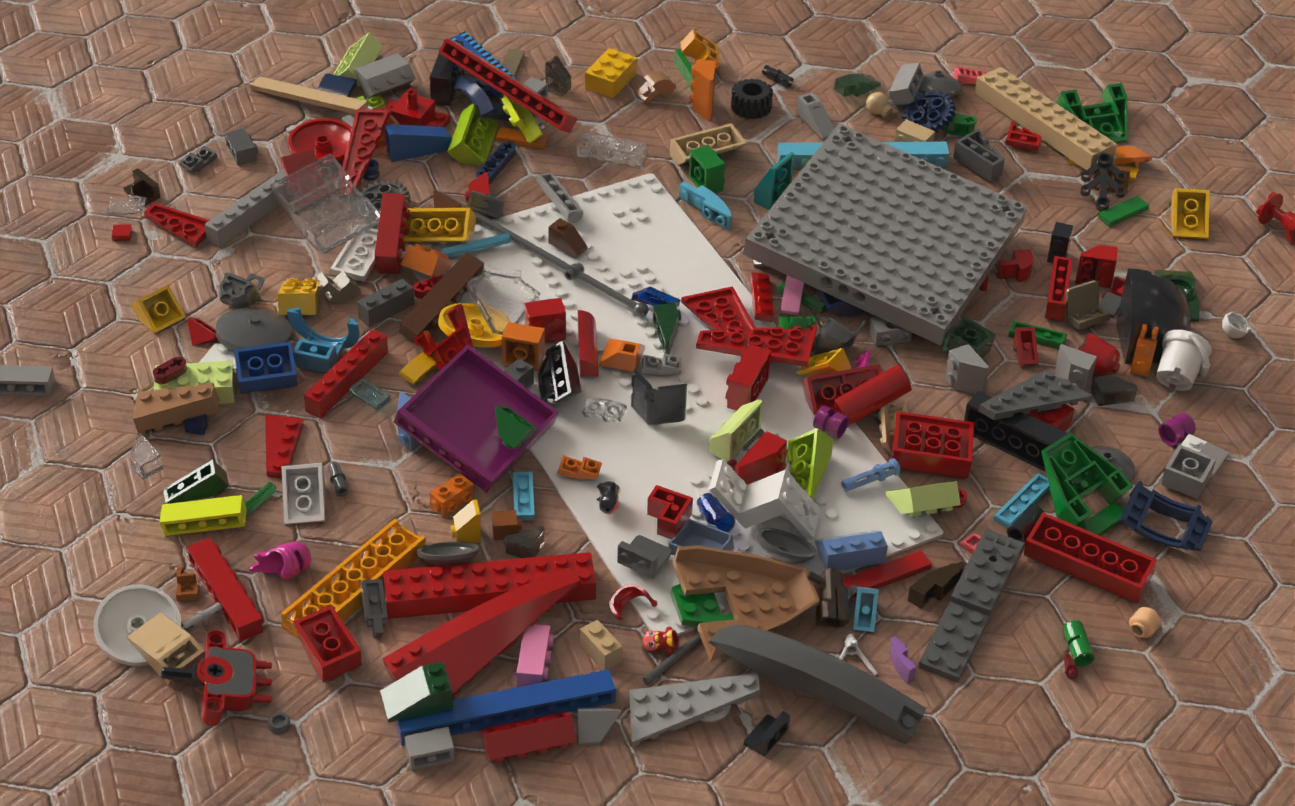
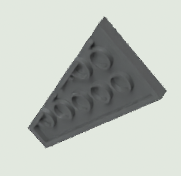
M1046 369L980 404L978 411L993 420L1013 417V414L1018 412L1024 415L1029 414L1030 410L1035 409L1037 412L1062 408V404L1067 403L1071 406L1077 405L1078 401L1089 403L1093 395L1071 384L1069 380L1057 376L1053 371Z

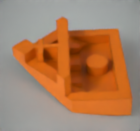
M1135 146L1117 147V165L1134 162L1135 168H1137L1141 162L1152 161L1150 155Z

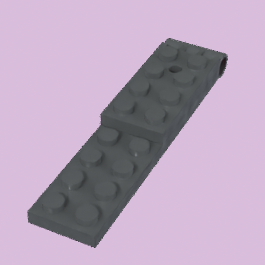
M988 529L984 531L951 595L950 603L919 661V668L959 682L1023 553L1024 542Z

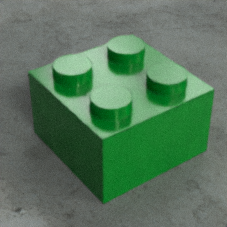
M709 145L690 150V180L697 188L703 185L713 193L722 192L725 183V162L719 158Z

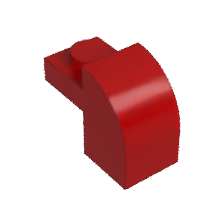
M1031 249L1013 250L1012 260L999 261L998 279L1016 278L1017 282L1027 280L1031 276L1034 261Z

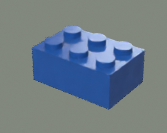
M291 342L234 349L240 393L297 386V374Z

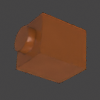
M516 510L492 512L493 539H518V530H522L521 518H517Z

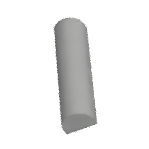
M553 173L538 174L536 182L566 220L571 224L579 222L583 217L584 211Z

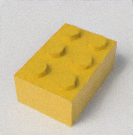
M608 48L585 72V89L614 98L637 74V57Z

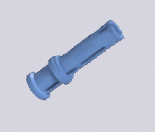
M894 458L885 464H876L872 470L842 480V488L845 492H848L876 480L884 481L889 476L900 475V466Z

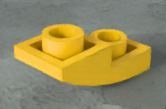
M423 352L400 370L399 374L406 381L414 385L423 380L426 373L437 367L435 365L436 361Z

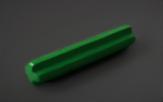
M784 282L778 286V291L782 294L785 288ZM804 292L802 293V304L819 313L825 310L826 305L824 302Z
M268 482L245 502L247 508L246 517L276 492L275 484Z

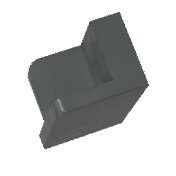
M472 190L466 208L500 218L503 214L505 200L492 197L491 193L486 195Z

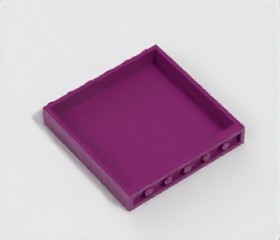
M467 344L397 411L394 423L488 493L552 427L559 412ZM497 406H508L537 428V431L520 448L509 449L502 443L504 440L499 437L495 413Z

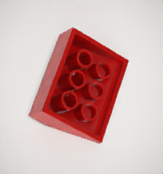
M897 411L891 459H896L900 469L968 479L972 464L974 422Z

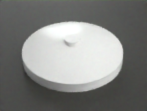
M148 585L121 587L106 596L98 606L94 617L95 639L100 649L109 658L118 663L129 666L149 665L129 642L127 636L160 612L181 627L179 609L172 598L158 588Z

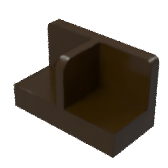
M138 168L132 171L134 182L123 188L125 193L142 206H146L161 198L157 182Z

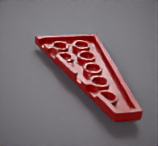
M733 286L681 297V303L712 330L735 332V329L752 331V328H756Z
M811 325V328L801 329V326H794V329L764 327L752 328V331L735 329V332L704 330L699 333L696 349L741 356L742 352L746 351L751 344L771 350L772 362L808 367L817 325Z

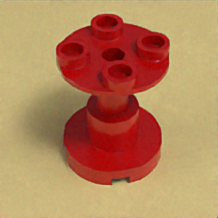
M1272 192L1264 205H1260L1256 211L1259 215L1258 222L1266 224L1273 218H1276L1280 221V226L1286 229V241L1294 245L1295 214L1291 211L1286 213L1281 210L1283 196L1280 193Z

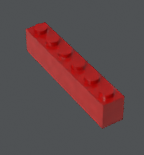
M371 329L304 394L305 411L318 418H322L388 353L387 336Z
M209 537L187 546L190 563L215 603H219L223 608L220 611H224L223 616L239 642L263 633L262 623H264L262 613L256 611L253 599L247 597L244 585L238 583L236 572L230 570L229 562L226 557L221 556L218 544H214Z

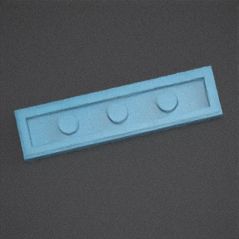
M1037 473L994 515L993 520L1008 529L1030 504L1036 505L1050 491L1048 478Z

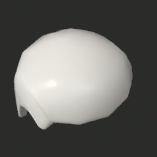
M1234 312L1226 314L1222 321V329L1231 338L1244 337L1250 330L1246 318Z

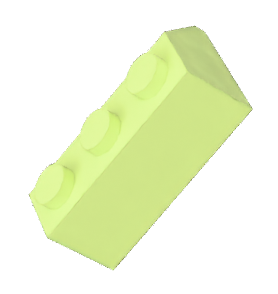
M760 399L742 405L737 411H734L730 419L724 422L716 433L711 435L709 439L710 453L726 461H731L761 429L763 401Z
M957 481L885 492L901 514L909 513L910 517L922 515L921 511H925V514L938 513L937 509L941 508V512L953 510V506L960 505Z

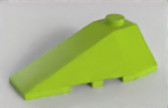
M818 428L790 439L787 449V461L791 464L790 475L807 492L810 498L814 497L832 456L833 438Z

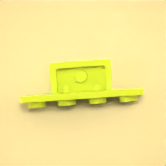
M503 94L501 100L504 106L502 107L507 115L510 114L509 120L514 127L518 126L523 132L527 142L532 143L541 137L543 133L531 111Z

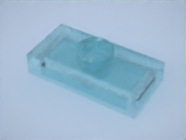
M364 378L350 387L352 395L377 411L391 401L390 394Z

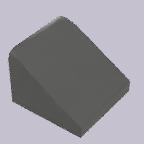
M1107 292L1099 307L1109 312L1110 317L1114 318L1119 312L1122 297Z

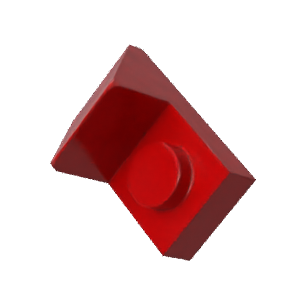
M1035 327L1015 329L1013 350H1017L1019 366L1039 364Z

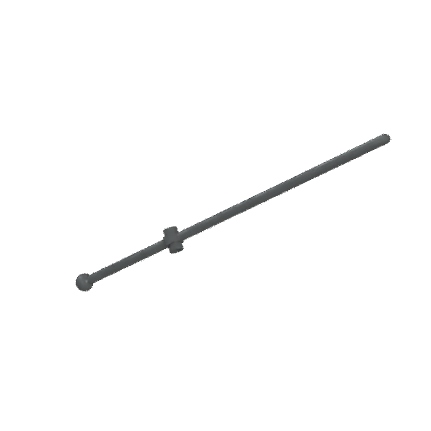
M439 191L440 193L444 194L445 196H447V197L453 199L454 201L460 203V204H461V208H466V207H467L466 205L462 204L461 202H459V201L455 200L454 198L448 196L447 194H445V193ZM472 210L476 215V220L501 234L509 233L511 240L564 269V275L568 280L579 278L634 309L637 316L644 317L647 315L649 308L645 303H636L585 274L584 266L581 263L570 265Z

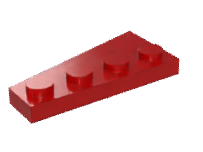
M153 203L144 212L146 219L194 247H197L206 237L204 224L210 221L208 219L157 203Z
M265 415L267 477L282 478V466L291 465L304 425L303 418Z

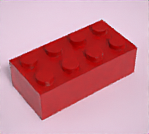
M383 193L374 255L378 273L400 274V269L404 267L401 265L403 260L402 253L406 251V241H404L405 236H408V225H406V222L410 220L409 203L405 200L404 194Z

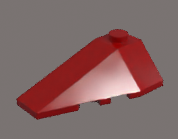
M880 364L815 375L803 379L802 385L805 399L813 415H816L823 405L836 410L834 400L881 374Z

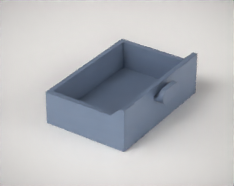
M688 519L686 525L668 543L674 556L677 548L698 545L729 551L734 549L732 534L719 530L715 525H705L692 519Z

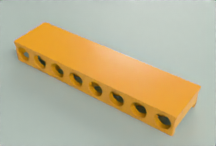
M397 519L392 520L281 613L282 628L299 638L293 621L330 605L333 606L342 622H344L363 606L360 587L361 580L382 579L384 588V571L406 569L419 558L417 549L426 545V537L423 535L419 537L398 524ZM394 527L392 534L388 536L389 531ZM366 551L365 556L360 560L362 553ZM352 562L350 569H347V566ZM338 574L337 579L331 583L333 577ZM323 587L322 592L319 594L318 590ZM309 599L306 606L302 608L304 601ZM294 611L292 617L288 618L289 614Z

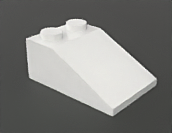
M322 463L282 466L284 525L324 522L326 487L325 470Z

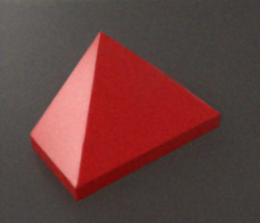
M188 318L187 322L192 346L219 341L216 337V329L200 318Z

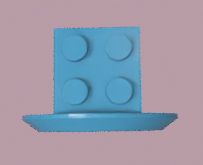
M296 307L287 310L290 324L299 335L306 339H299L293 351L297 368L327 373L338 362L343 350L354 346L360 338L358 323L353 318H349V322H347L349 332L347 336L330 338L311 329L304 321L300 308Z

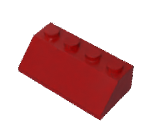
M564 711L479 729L486 757L489 760H493V763L506 761V757L515 755V758L526 757L528 752L531 751L545 753L550 751V747L558 746V749L571 747V743L577 742L572 715Z

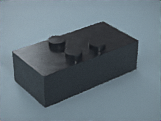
M456 41L462 46H464L463 41ZM440 53L430 74V96L432 100H435V105L451 106L456 93L454 90L456 85L454 84L455 79L460 75L463 76L464 69Z

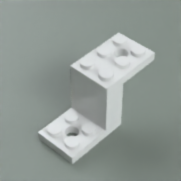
M724 459L716 462L709 491L744 529L784 514L807 540L814 538L820 508L786 470L746 485L744 480L735 473L733 468Z

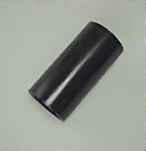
M1030 504L1007 529L1008 537L1024 542L1042 512H1044L1043 509L1038 505Z

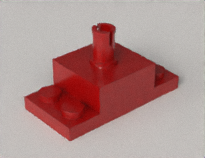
M408 89L398 101L391 99L382 109L389 110L390 112L386 125L446 128L451 121V115L436 112L435 100L417 96L416 89L414 93L413 89Z

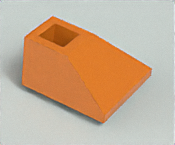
M609 339L599 366L633 372L634 369L637 370L645 345Z

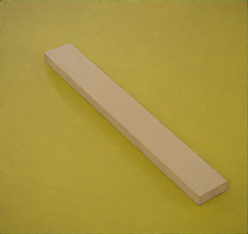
M259 77L250 84L251 90L352 114L356 113V109H366L368 107L367 101L264 77Z

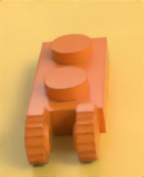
M1143 324L1140 337L1137 340L1130 373L1149 377L1159 327H1154L1152 339L1144 337L1147 332V325Z

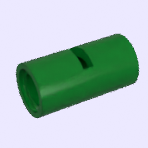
M1078 620L1066 623L1063 626V633L1074 663L1081 667L1091 664L1095 656L1083 623Z

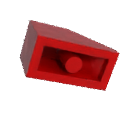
M488 172L483 173L468 184V191H465L466 202H468L472 190L486 195L490 193Z

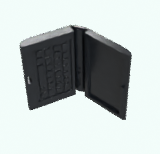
M636 369L633 370L631 407L646 423L658 425L681 422L686 419L687 384L658 387V390L653 389L652 385Z

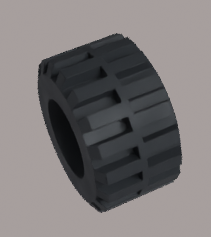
M744 79L734 84L731 94V109L736 115L746 119L763 118V116H767L771 112L773 89L767 82L759 79Z

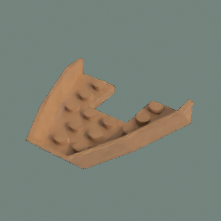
M695 545L678 547L672 563L684 595L724 592L735 619L699 623L697 629L710 662L728 655L708 643L712 636L720 629L731 625H747L773 633L820 601L812 581L807 578L808 571L806 568L764 556Z

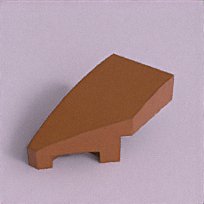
M177 566V602L198 601L199 583L196 581V574L193 572L187 573L183 567Z

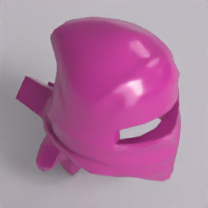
M294 541L281 544L267 552L259 551V554L256 553L254 557L258 563L255 562L254 565L250 566L249 571L252 573H277L280 578L291 579L310 566L311 553L308 547L301 542Z

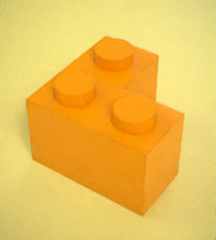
M694 29L681 41L682 52L685 56L693 58L695 63L696 59L716 61V68L721 64L718 45Z

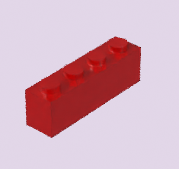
M1054 256L1045 311L1046 319L1063 321L1072 258Z

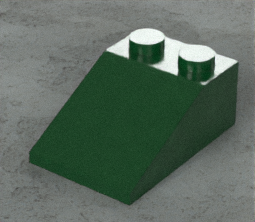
M444 662L423 665L380 691L388 723L454 710L452 689Z

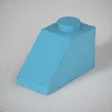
M857 587L853 630L874 632L878 589Z

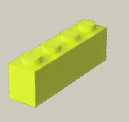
M242 495L163 504L161 507L160 525L165 536L245 527L247 508Z

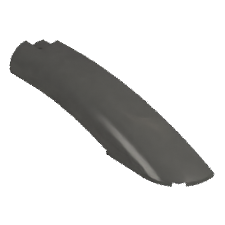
M731 625L720 629L708 642L780 687L786 686L836 705L871 723L904 744L913 737L918 723L926 711V708L854 665L817 648L776 633L747 625Z

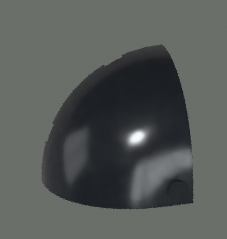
M1128 268L1116 321L1124 363L1132 364L1137 340L1140 337L1143 324L1147 325V332L1144 337L1152 339L1154 327H1159L1156 338L1157 344L1152 363H1159L1163 352V337L1168 331L1186 330L1191 332L1189 306L1182 291L1167 278L1153 275L1150 271Z

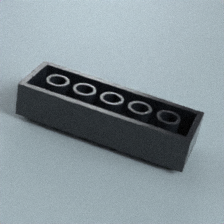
M978 391L967 403L964 421L974 422L973 437L1046 472L1041 451L1068 433L1028 414L1023 415L1021 412L1014 413L1013 417L993 420L978 411L980 404L993 397Z

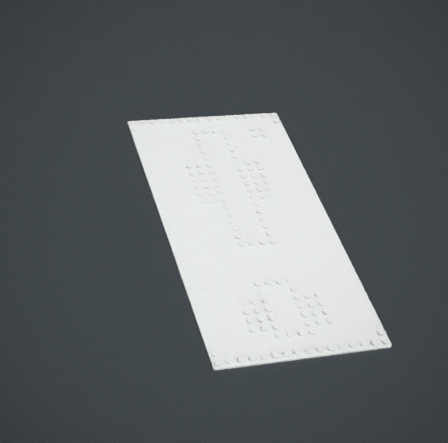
M645 174L571 196L584 211L582 219L572 225H574L587 245V250L576 258L549 244L548 227L559 218L567 221L553 202L492 220L570 265L581 263L584 266L585 274L636 303H645L649 311L644 317L637 316L634 309L579 278L568 280L564 275V269L513 240L509 244L470 253L484 262L483 271L485 273L479 283L473 285L469 292L463 294L459 303L488 307L501 313L512 323L525 325V303L562 298L566 311V340L563 341L577 365L582 392L565 402L548 404L558 411L559 414L552 427L530 448V451L619 586L637 585L642 590H646L653 600L657 601L658 605L656 607H652L650 601L644 596H638L630 601L649 631L665 632L666 628L670 626L680 636L698 628L696 626L681 625L670 593L671 587L680 584L672 564L674 555L669 557L654 578L617 563L618 545L620 542L624 541L630 544L637 535L644 536L669 547L668 543L671 539L657 535V518L647 515L648 496L656 485L693 497L690 519L705 525H715L719 530L732 534L734 543L732 551L774 559L760 546L756 538L758 531L763 528L784 530L805 539L816 549L815 557L807 562L789 564L806 568L808 573L812 571L819 576L824 572L825 567L815 544L817 539L873 530L882 531L888 545L887 558L943 536V530L930 514H925V511H921L922 515L910 517L909 513L901 514L888 499L886 491L908 488L899 476L892 475L884 481L876 480L848 492L843 490L842 480L872 470L876 464L882 465L887 463L856 423L848 426L840 439L830 436L833 438L832 456L815 495L811 498L820 508L814 538L807 540L784 514L744 529L709 491L716 462L722 460L710 453L709 439L736 411L727 408L725 395L728 385H726L728 375H732L736 362H740L741 356L696 349V342L700 331L712 329L681 303V297L733 286L756 328L777 326L773 321L771 323L754 319L752 295L654 174ZM480 223L475 225V232L468 242L500 235L501 233ZM416 242L408 245L415 246V244H419L442 253L443 248L468 242ZM463 255L447 258L449 260H452L453 264L443 275H445ZM411 269L418 281L434 278ZM675 303L677 310L681 312V321L678 322V331L669 355L682 357L681 372L671 375L641 373L642 358L637 371L652 385L653 389L658 390V387L687 384L686 419L681 422L652 425L646 423L631 407L633 372L599 366V362L609 339L645 345L643 355L662 359L664 352L653 322V305ZM578 310L591 313L596 320L599 377H580ZM561 341L545 343V353L547 349ZM502 345L498 347L473 346L482 356L492 361L501 370L505 371L509 367L508 365H502ZM778 362L770 363L769 380L757 400L763 401L761 429L732 460L735 459L739 462L766 431L787 440L786 449H788V441L816 429L813 427L815 415H813L805 399L802 380L809 376L798 375L796 372L801 366ZM534 370V384L528 390L541 399L537 376L539 371ZM563 455L582 461L583 457H587L601 462L602 466L598 478L592 480L576 479L557 474ZM786 456L785 463L787 465L785 470L790 474L791 464L787 461ZM610 481L615 482L620 487L618 495L619 505L612 514H605L599 509V501L596 500L601 496L597 488L599 483ZM855 567V568H849V569H843V570H837V571H840V572H842V574H845V573H847V572L853 571V570L858 569V568H861V567ZM715 592L714 594L721 613H732L724 592Z

